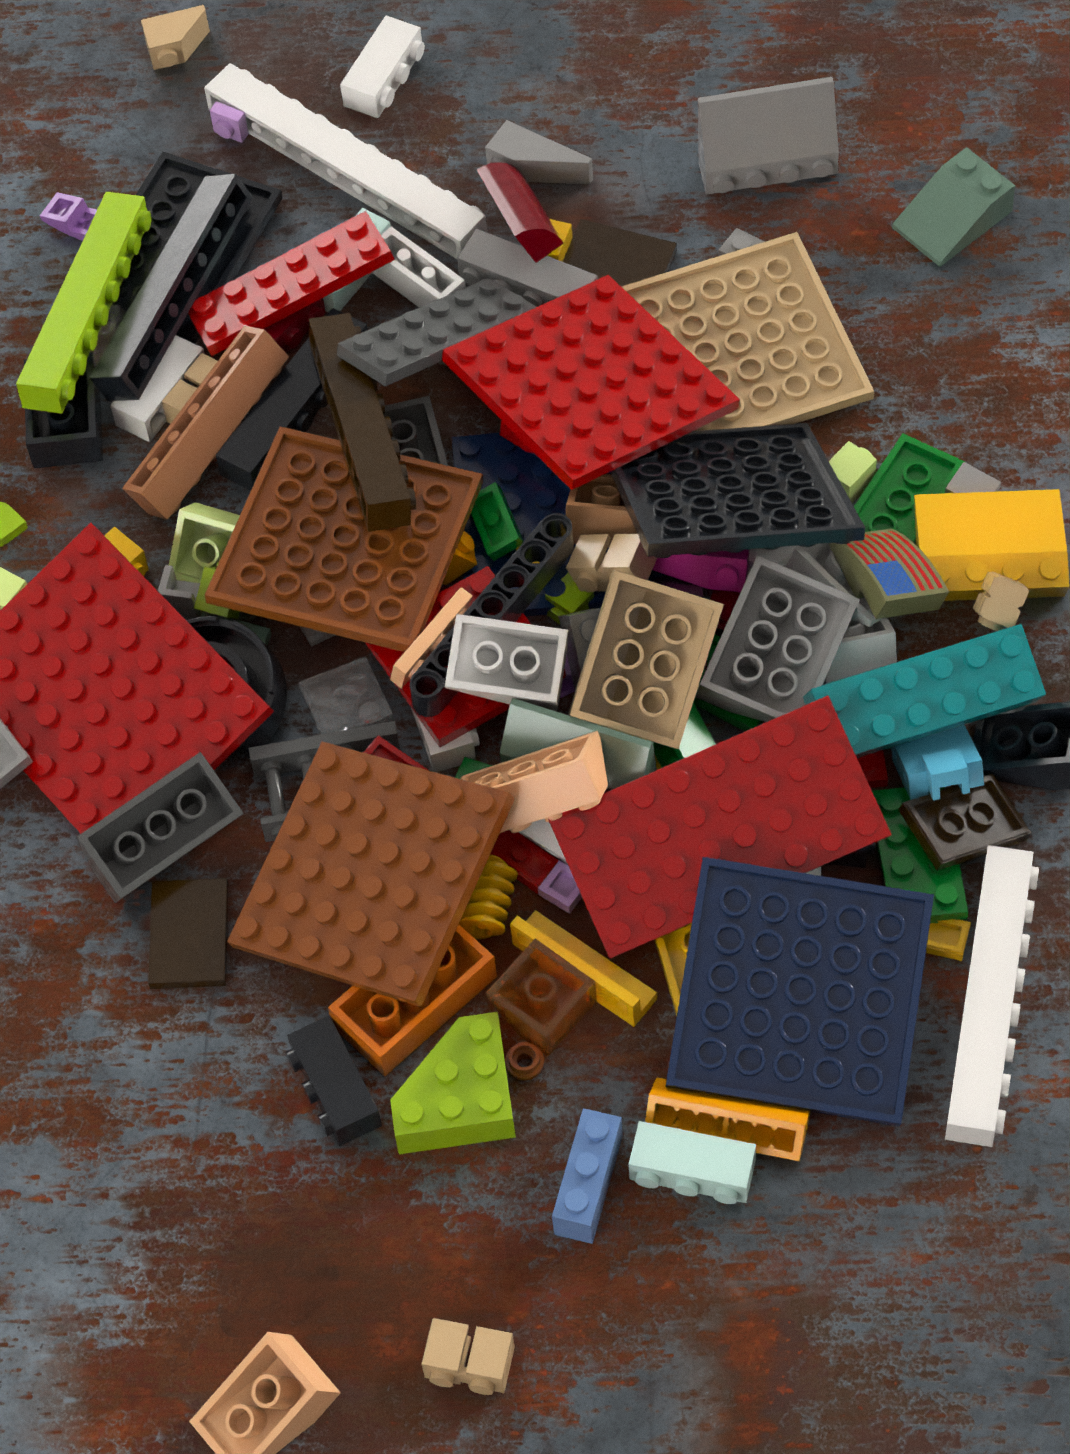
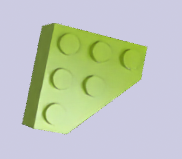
M498 1012L459 1017L390 1099L394 1133L399 1154L516 1138Z

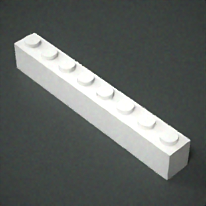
M991 845L987 847L945 1140L993 1147L995 1133L1003 1134L1006 1111L998 1109L1000 1097L1008 1098L1011 1075L1003 1074L1005 1061L1013 1062L1016 1039L1008 1038L1010 1026L1017 1027L1020 1004L1013 1003L1014 991L1022 992L1025 969L1018 968L1019 957L1027 958L1030 935L1022 933L1024 923H1032L1035 902L1027 900L1029 889L1036 890L1039 867L1032 866L1034 853L1032 851Z

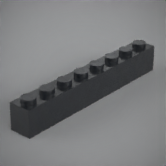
M237 174L205 176L89 379L107 401L139 400L253 199Z

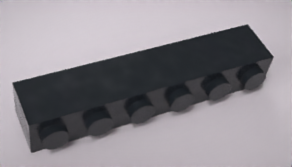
M332 308L326 316L345 313ZM351 317L354 327L360 326L361 333L368 330L366 323ZM309 338L216 454L220 475L250 491L279 427L306 432L312 424L313 417L320 408L328 405L309 346Z

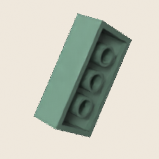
M515 698L510 703L499 753L501 762L598 731L601 737L608 782L604 793L657 770L653 742Z

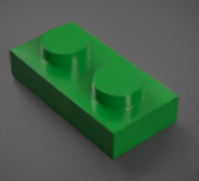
M494 482L480 490L471 515L488 556L495 561L520 547L524 540L502 488Z

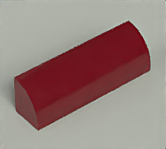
M495 162L477 169L478 174L514 236L535 263L564 244L525 177L516 167L507 163Z

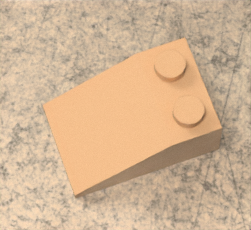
M267 1332L189 1422L215 1454H276L314 1424L341 1392L292 1335Z

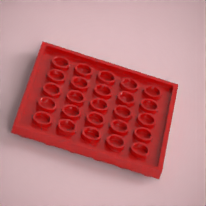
M609 275L445 348L442 352V361L571 490L737 410L740 401L728 387Z

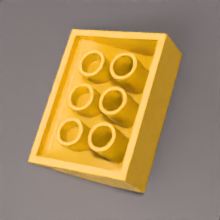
M1059 489L914 495L916 546L930 560L948 588L949 594L944 601L976 600L978 594L984 591L981 587L987 572L992 571L1027 586L1029 590L1027 598L1065 597L1069 589V571Z

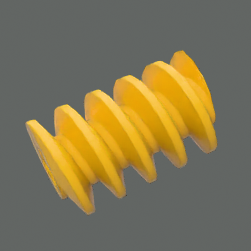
M491 854L459 922L475 939H486L491 936L502 935L505 932V925L501 922L508 919L509 915L505 908L511 906V898L507 895H511L514 892L515 888L511 882L515 881L518 876L517 871L509 867L503 859Z

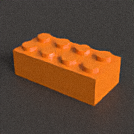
M458 924L421 1007L351 986L328 1007L329 1015L339 1034L385 1077L497 977L495 958Z

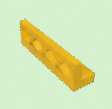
M535 910L526 921L516 916L510 923L513 945L633 1027L657 1000L656 991Z

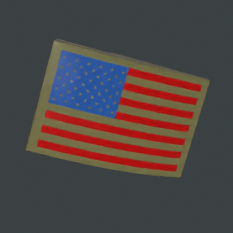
M892 528L865 532L864 540L851 541L848 544L828 543L854 596L858 599H866L875 619L939 610L949 594L944 581L926 555L910 539Z

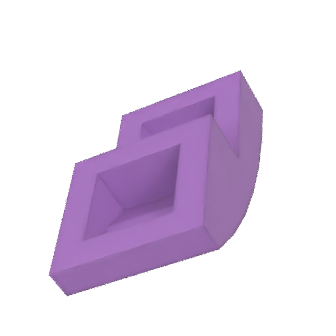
M57 192L41 213L40 218L53 228L83 241L97 209L88 208L83 198Z

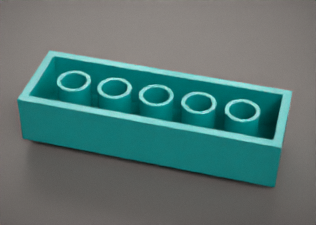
M1019 624L812 688L803 696L805 705L827 695L829 696L856 757L860 758L1035 703L1044 697L1046 692L1023 626Z

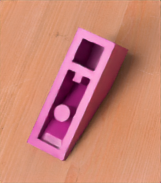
M745 549L738 553L720 551L708 552L701 556L681 554L672 555L668 558H657L652 570L707 589L741 592L748 575L750 549Z

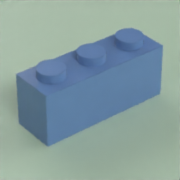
M583 1108L552 1214L554 1235L593 1244L623 1137L622 1117Z

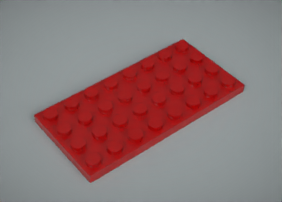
M828 695L603 794L600 803L590 809L581 811L578 807L562 812V817L554 821L548 818L609 959L692 924L703 857L808 873L892 835Z

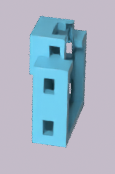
M965 725L891 748L892 761L910 800L928 795L929 793L933 800L941 799L940 788L958 784L962 794L970 793V788L984 785L982 759Z

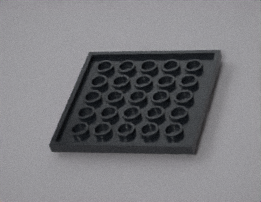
M808 423L692 431L610 471L648 557L668 558L672 555L681 554L701 556L708 552L727 551L738 553L745 549L763 548L775 550L784 546L812 547L815 544L822 543L848 544L851 541L864 540L865 526Z

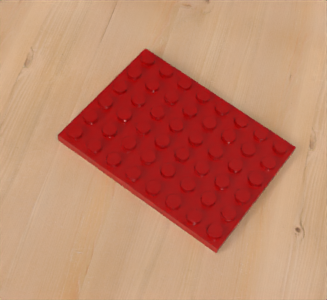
M91 522L0 610V719L33 760L23 771L80 834L200 752L212 769L215 770L274 712Z

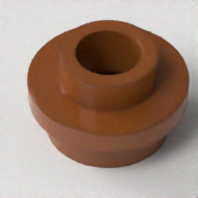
M528 1042L517 1043L506 1054V1069L515 1079L523 1081L534 1079L543 1070V1053L534 1044ZM522 1059H529L532 1062L527 1067H521L518 1063Z

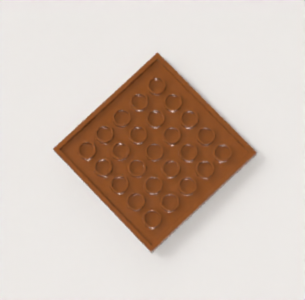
M279 427L206 590V603L405 652L426 626L482 487L483 474L400 455L399 464H405L407 468V488H413L416 497V509L411 510V525L368 532L340 441Z
M322 741L227 943L233 948L421 1007L515 798L506 791Z

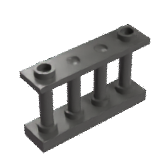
M395 721L249 748L255 779L266 778L272 816L260 818L265 842L275 841L288 814L286 812L280 777L282 773L300 770L303 773L304 779L322 741L364 752L379 735L400 750Z

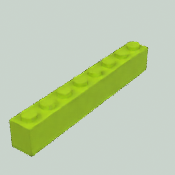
M105 192L17 380L16 385L22 408L62 414L68 400L73 399L75 384L79 375H83L86 370L87 358L90 351L96 348L98 333L101 327L107 324L109 309L112 303L116 302L119 297L123 278H127L129 275L133 256L139 253L141 238L144 232L150 229L151 213L147 211L144 196Z

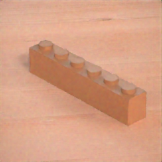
M244 325L122 489L148 514L168 520L179 509L183 498L199 482L201 474L210 462L216 458V454L242 423V419L251 407L260 400L262 392L271 380L281 372L282 366L289 356L264 329Z

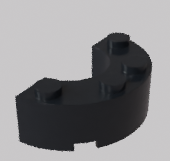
M216 616L189 619L187 622L231 667L235 668V671L274 710L237 748L246 757L250 758L249 748L266 745L276 732L284 715L287 700V684L283 668L272 650L243 624L234 620L218 619Z

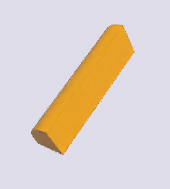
M656 1078L649 1093L645 1122L756 1144V1153L800 1161L809 1123L810 1110L666 1087L667 1079Z

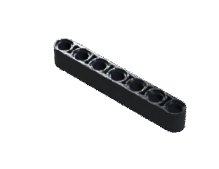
M553 513L542 519L463 615L516 622L572 554L574 543L571 520L566 515L560 513ZM454 626L410 679L412 706L421 716L433 717L438 715L458 693V691L445 688L447 668L444 667L449 662ZM427 691H432V692H433L432 694H429V695H423V694H422V693L427 692Z

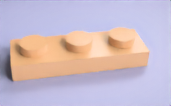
M462 587L454 594L393 665L390 678L393 683L401 689L405 686L455 625L456 614L463 615L470 607L473 595Z

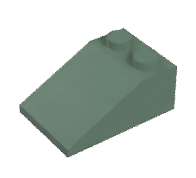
M966 147L941 166L893 222L892 229L941 267L1012 212L1015 185Z

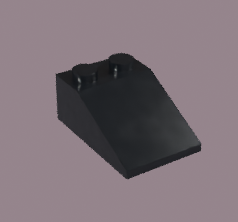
M1070 701L1022 706L977 721L973 743L982 759L983 776L993 773L996 779L1002 782L1049 790L1070 789Z

